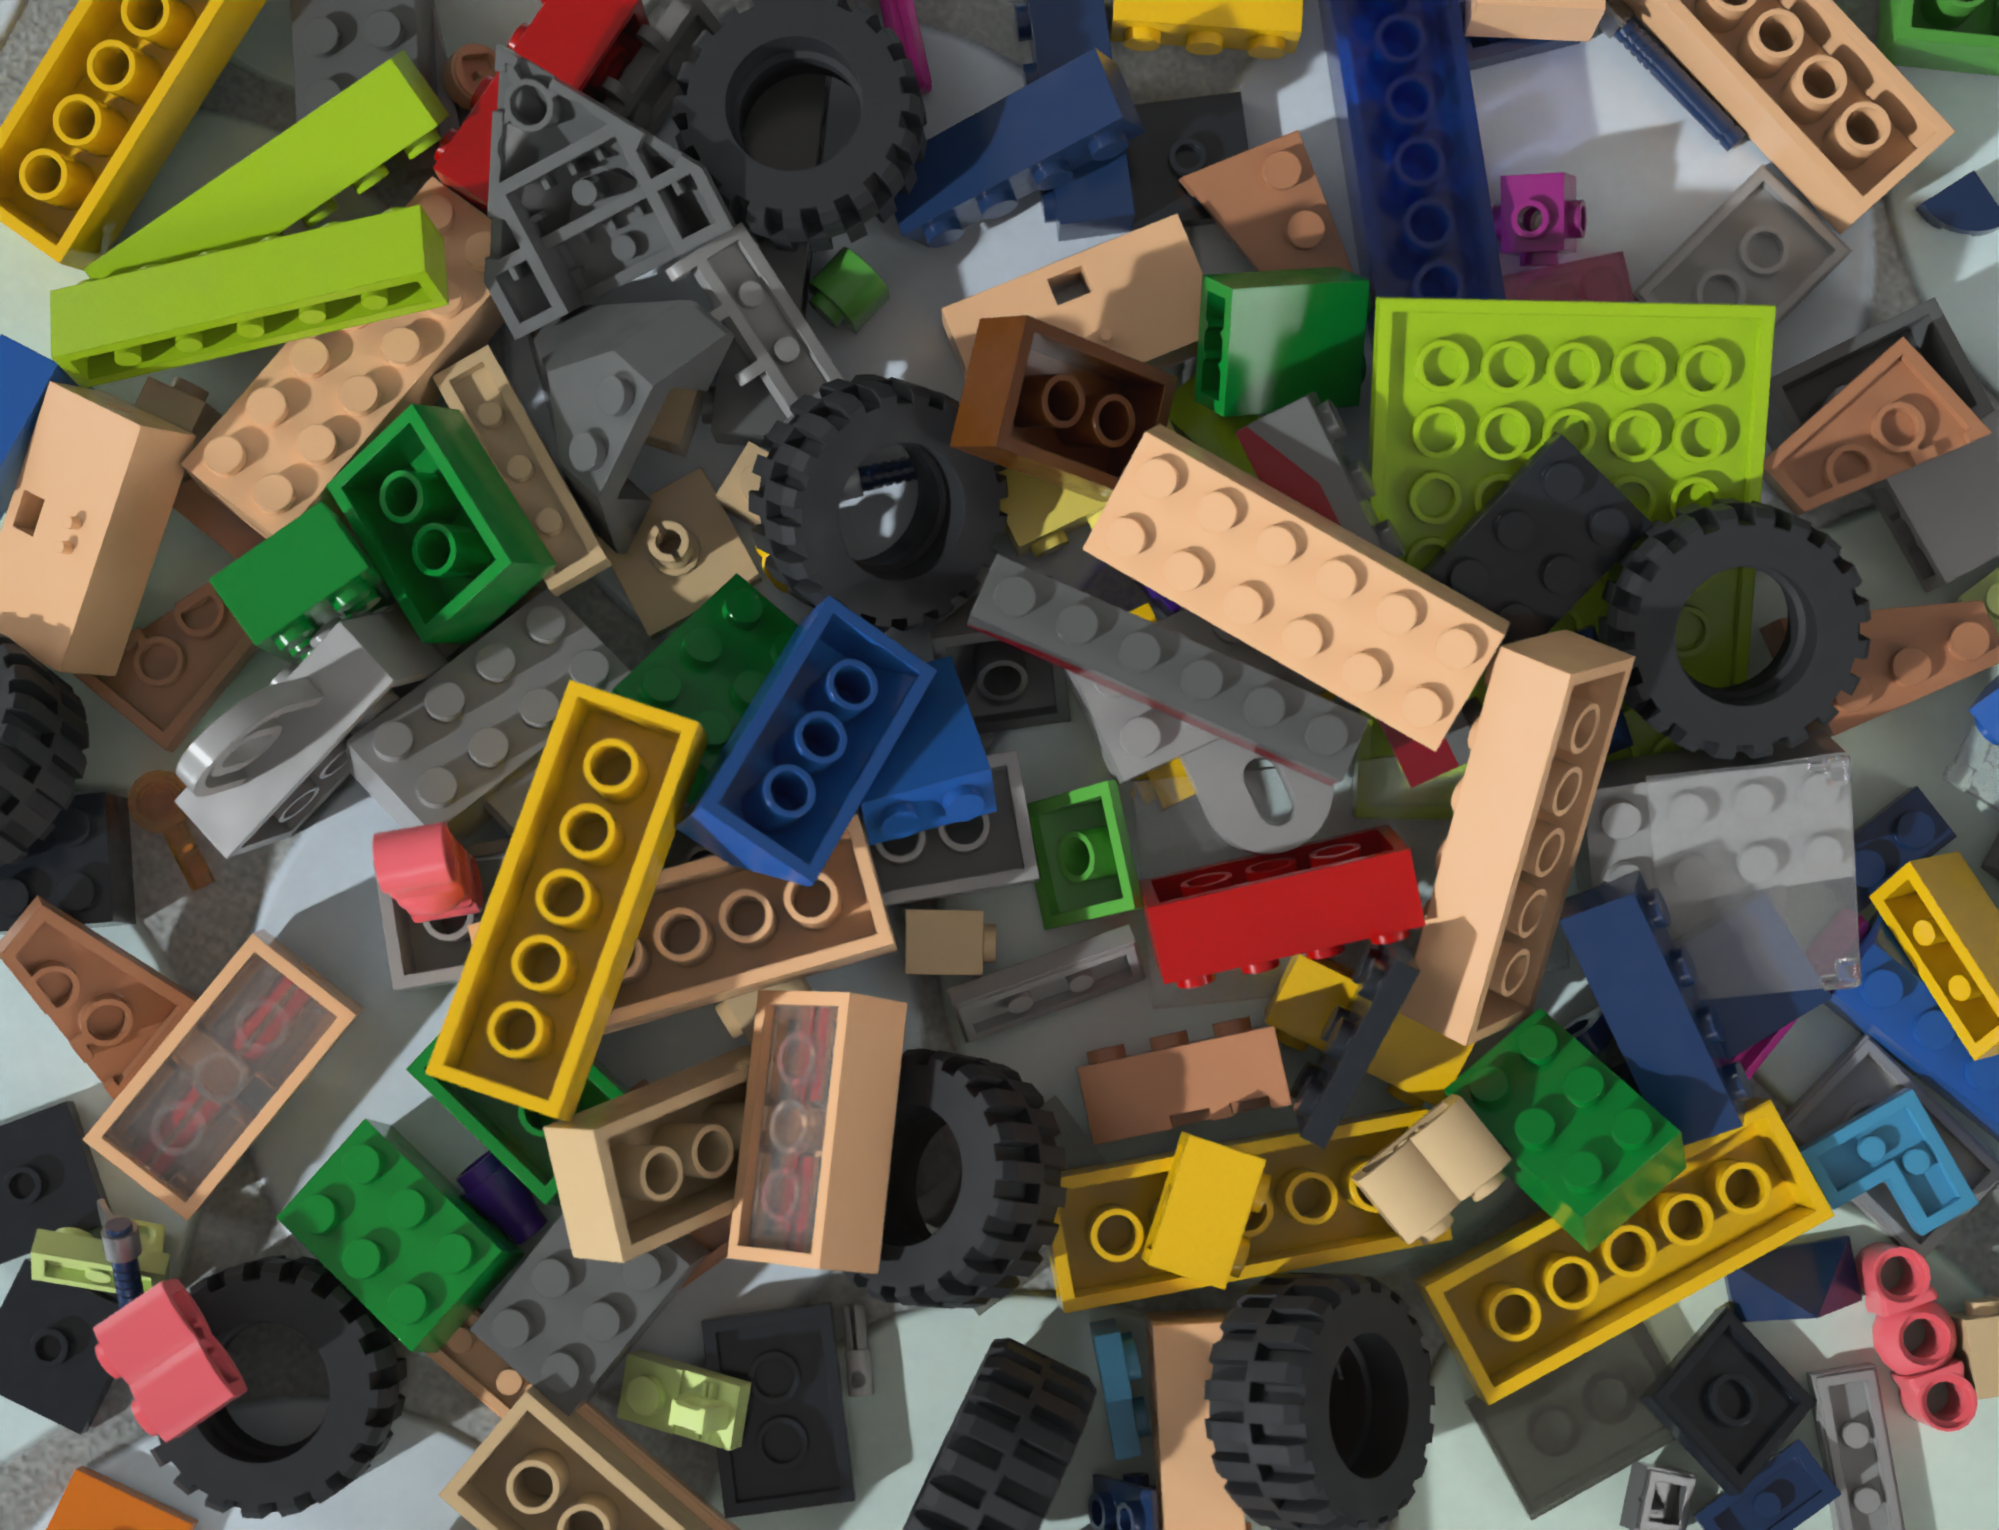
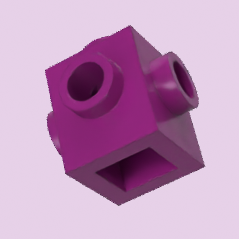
M1565 172L1500 176L1501 204H1494L1492 207L1491 231L1494 242H1501V253L1514 256L1520 255V267L1558 265L1559 253H1576V238L1585 237L1587 225L1585 202L1583 199L1576 200V176ZM1540 213H1542V223L1540 227L1536 229V218Z

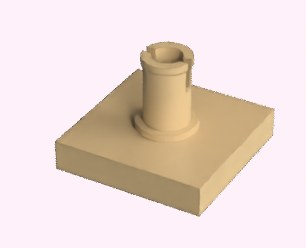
M702 467L648 495L652 503L627 554H617L596 534L612 563L613 571L651 640L683 624L736 573L752 586L763 581L724 507L720 505L716 493Z

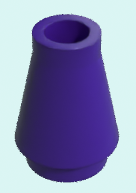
M489 1150L472 1162L455 1179L464 1189L461 1197L506 1232L517 1245L532 1237L548 1221L540 1211L531 1191Z

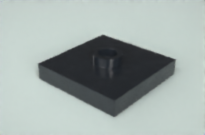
M1241 92L1134 104L1145 132L1129 140V146L1126 149L1135 209L1132 231L1178 213L1183 228L1216 224L1217 222L1198 199L1190 195L1179 179L1249 150Z
M74 1101L63 1102L0 1126V1265L30 1254L37 1229L56 1231L62 1227H73L89 1232L102 1227L97 1207L98 1199L104 1198L112 1212L90 1147L82 1140L86 1135Z
M31 1258L25 1259L0 1307V1395L80 1435L88 1432L114 1380L97 1358L95 1346L99 1344L93 1327L119 1310L118 1299L98 1290L32 1280Z
M1727 1306L1716 1309L1639 1398L1729 1496L1740 1495L1816 1404V1401Z

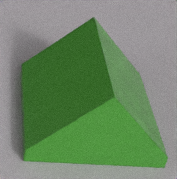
M1116 779L1027 803L1039 873V881L1034 882L1044 930L1139 911L1144 907Z

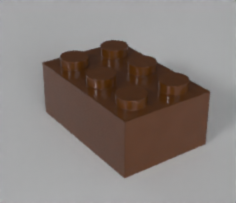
M1028 315L980 318L949 447L1091 499L1108 502L1145 431L1159 424L1167 427L1178 376Z

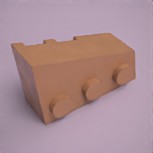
M1982 600L1870 610L1871 620L1860 623V634L1871 639L1868 659L1855 658L1850 671L1861 678L1852 696L1842 690L1831 703L1839 713L1826 727L1814 720L1805 726V730L1822 729L1830 737L1835 736L1999 664V636ZM1779 618L1759 628L1773 659L1784 641L1788 618Z
M1250 1016L1212 1024L1214 1037L1189 1042L1187 1030L1149 1038L1152 1050L1126 1056L1124 1044L1086 1052L1089 1064L1076 1067L1092 1143L1097 1145L1170 1130L1177 1126L1212 1119L1214 1121L1233 1117L1236 1113L1267 1106L1277 1108L1292 1105L1275 1027L1259 1026L1252 1028Z

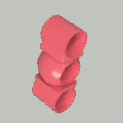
M445 822L374 834L372 844L373 859L380 888L384 894L390 893V896L397 901L399 906L407 910L414 923L483 912V888L477 861L474 855H469L463 849L461 843L453 837Z
M1876 1242L1867 1245L1860 1250L1854 1260L1859 1287L1866 1295L1865 1306L1867 1311L1876 1314L1872 1325L1873 1346L1883 1363L1893 1370L1890 1374L1899 1386L1898 1395L1902 1408L1914 1420L1941 1431L1951 1432L1964 1428L1976 1414L1977 1396L1971 1383L1964 1378L1965 1366L1963 1361L1953 1357L1957 1346L1956 1324L1945 1307L1935 1301L1939 1296L1930 1284L1931 1275L1927 1262L1914 1249L1886 1242ZM1896 1257L1902 1266V1277L1897 1286L1886 1290L1881 1283V1268L1888 1259ZM1920 1319L1925 1329L1924 1341L1919 1348L1908 1352L1903 1340L1904 1331L1909 1323ZM1944 1382L1948 1391L1947 1403L1940 1411L1931 1413L1926 1401L1928 1392L1935 1384Z

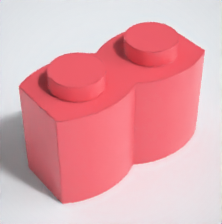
M177 1278L159 1282L93 1327L99 1344L95 1346L99 1362L113 1378L119 1379L122 1377L129 1384L135 1401L131 1403L135 1419L145 1432L151 1436L158 1434L165 1443L181 1437L248 1391L235 1363L212 1334L198 1305Z

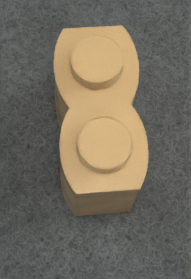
M1451 1094L1423 1115L1402 1136L1371 1158L1351 1179L1402 1241L1411 1244L1419 1238L1423 1244H1427L1443 1234L1453 1224L1455 1219L1450 1212L1461 1201L1469 1196L1475 1202L1480 1201L1504 1182L1506 1176L1501 1170L1512 1158L1461 1096Z

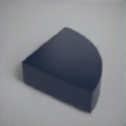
M1974 170L1916 208V211L1925 221L1938 229L1945 228L1960 234H1971V236H1982L1999 229V206Z

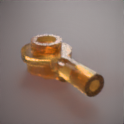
M154 770L147 772L135 780L129 790L127 805L130 816L141 828L149 832L163 834L192 892L214 883L215 879L186 824L189 817L174 802L187 786L172 771Z

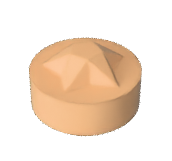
M476 43L466 44L454 52L443 66L442 80L448 95L455 103L467 110H472L470 107L471 98L480 82L488 75L494 77L498 72L495 71L496 52L485 45Z

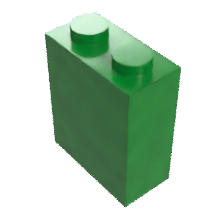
M1340 267L1202 275L1194 401L1223 417L1272 413L1313 391L1316 392L1321 403L1330 399L1336 408L1359 406L1361 384L1366 376V359L1364 356L1366 322L1372 310V300L1369 292L1370 280Z

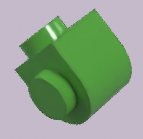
M842 247L808 283L810 293L814 295L809 301L812 308L834 328H837L843 322L855 334L890 299L889 289L881 277L861 257L847 247Z

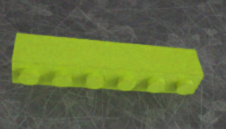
M403 49L103 254L83 270L90 279H102L137 271L146 265L167 264L197 257L201 253L210 250H227L257 243L269 236H284L282 231L299 219L309 229L339 208L332 198L350 185L353 186L359 195L390 174L384 162L401 150L411 160L438 142L441 136L435 128L450 115Z
M419 204L411 207H394L381 214L347 222H330L321 228L287 236H269L260 242L227 250H210L201 253L197 257L167 264L146 265L137 271L107 278L85 279L77 283V285L50 291L51 358L80 387L89 388L449 305L444 238Z

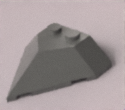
M496 44L495 71L499 72L497 110H494L492 113L487 217L492 218L490 256L485 258L484 283L515 340L736 227L705 165L503 44Z
M693 300L581 306L527 334L556 435L559 461L566 482L593 531L617 554H627L652 503V500L627 477L670 389L708 391L735 336Z

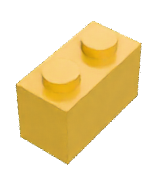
M1182 1131L1141 1259L1148 1265L1225 1290L1229 1276L1239 1278L1248 1257L1250 1239L1242 1236L1250 1211L1260 1213L1269 1191L1271 1175L1263 1173L1266 1159Z

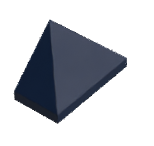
M1847 1235L1778 1247L1724 1277L1730 1310L1741 1322L1819 1318L1862 1300L1850 1236Z

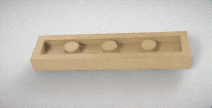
M489 345L432 376L449 408L460 410L556 562L557 566L543 577L554 596L557 597L612 566L586 516Z

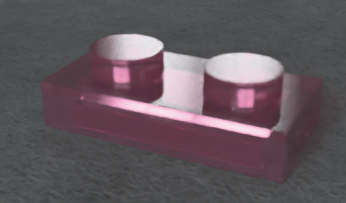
M1623 251L1504 275L1496 282L1500 299L1635 302Z

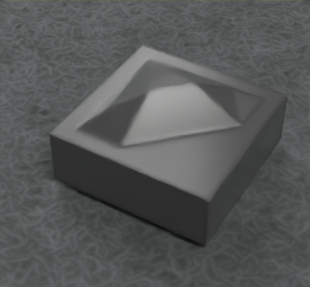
M1632 1461L1619 1525L1630 1530H1686L1697 1474L1679 1468Z

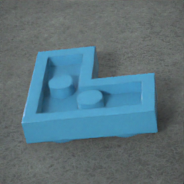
M1903 1088L1798 1148L1832 1210L1885 1181L1913 1232L1918 1235H1925L1979 1204L1912 1088Z
M1115 1318L1090 1322L1089 1325L1116 1461L1142 1456L1139 1438L1151 1436L1144 1397L1133 1398L1130 1381L1142 1379L1135 1340L1132 1338L1131 1332L1120 1333Z

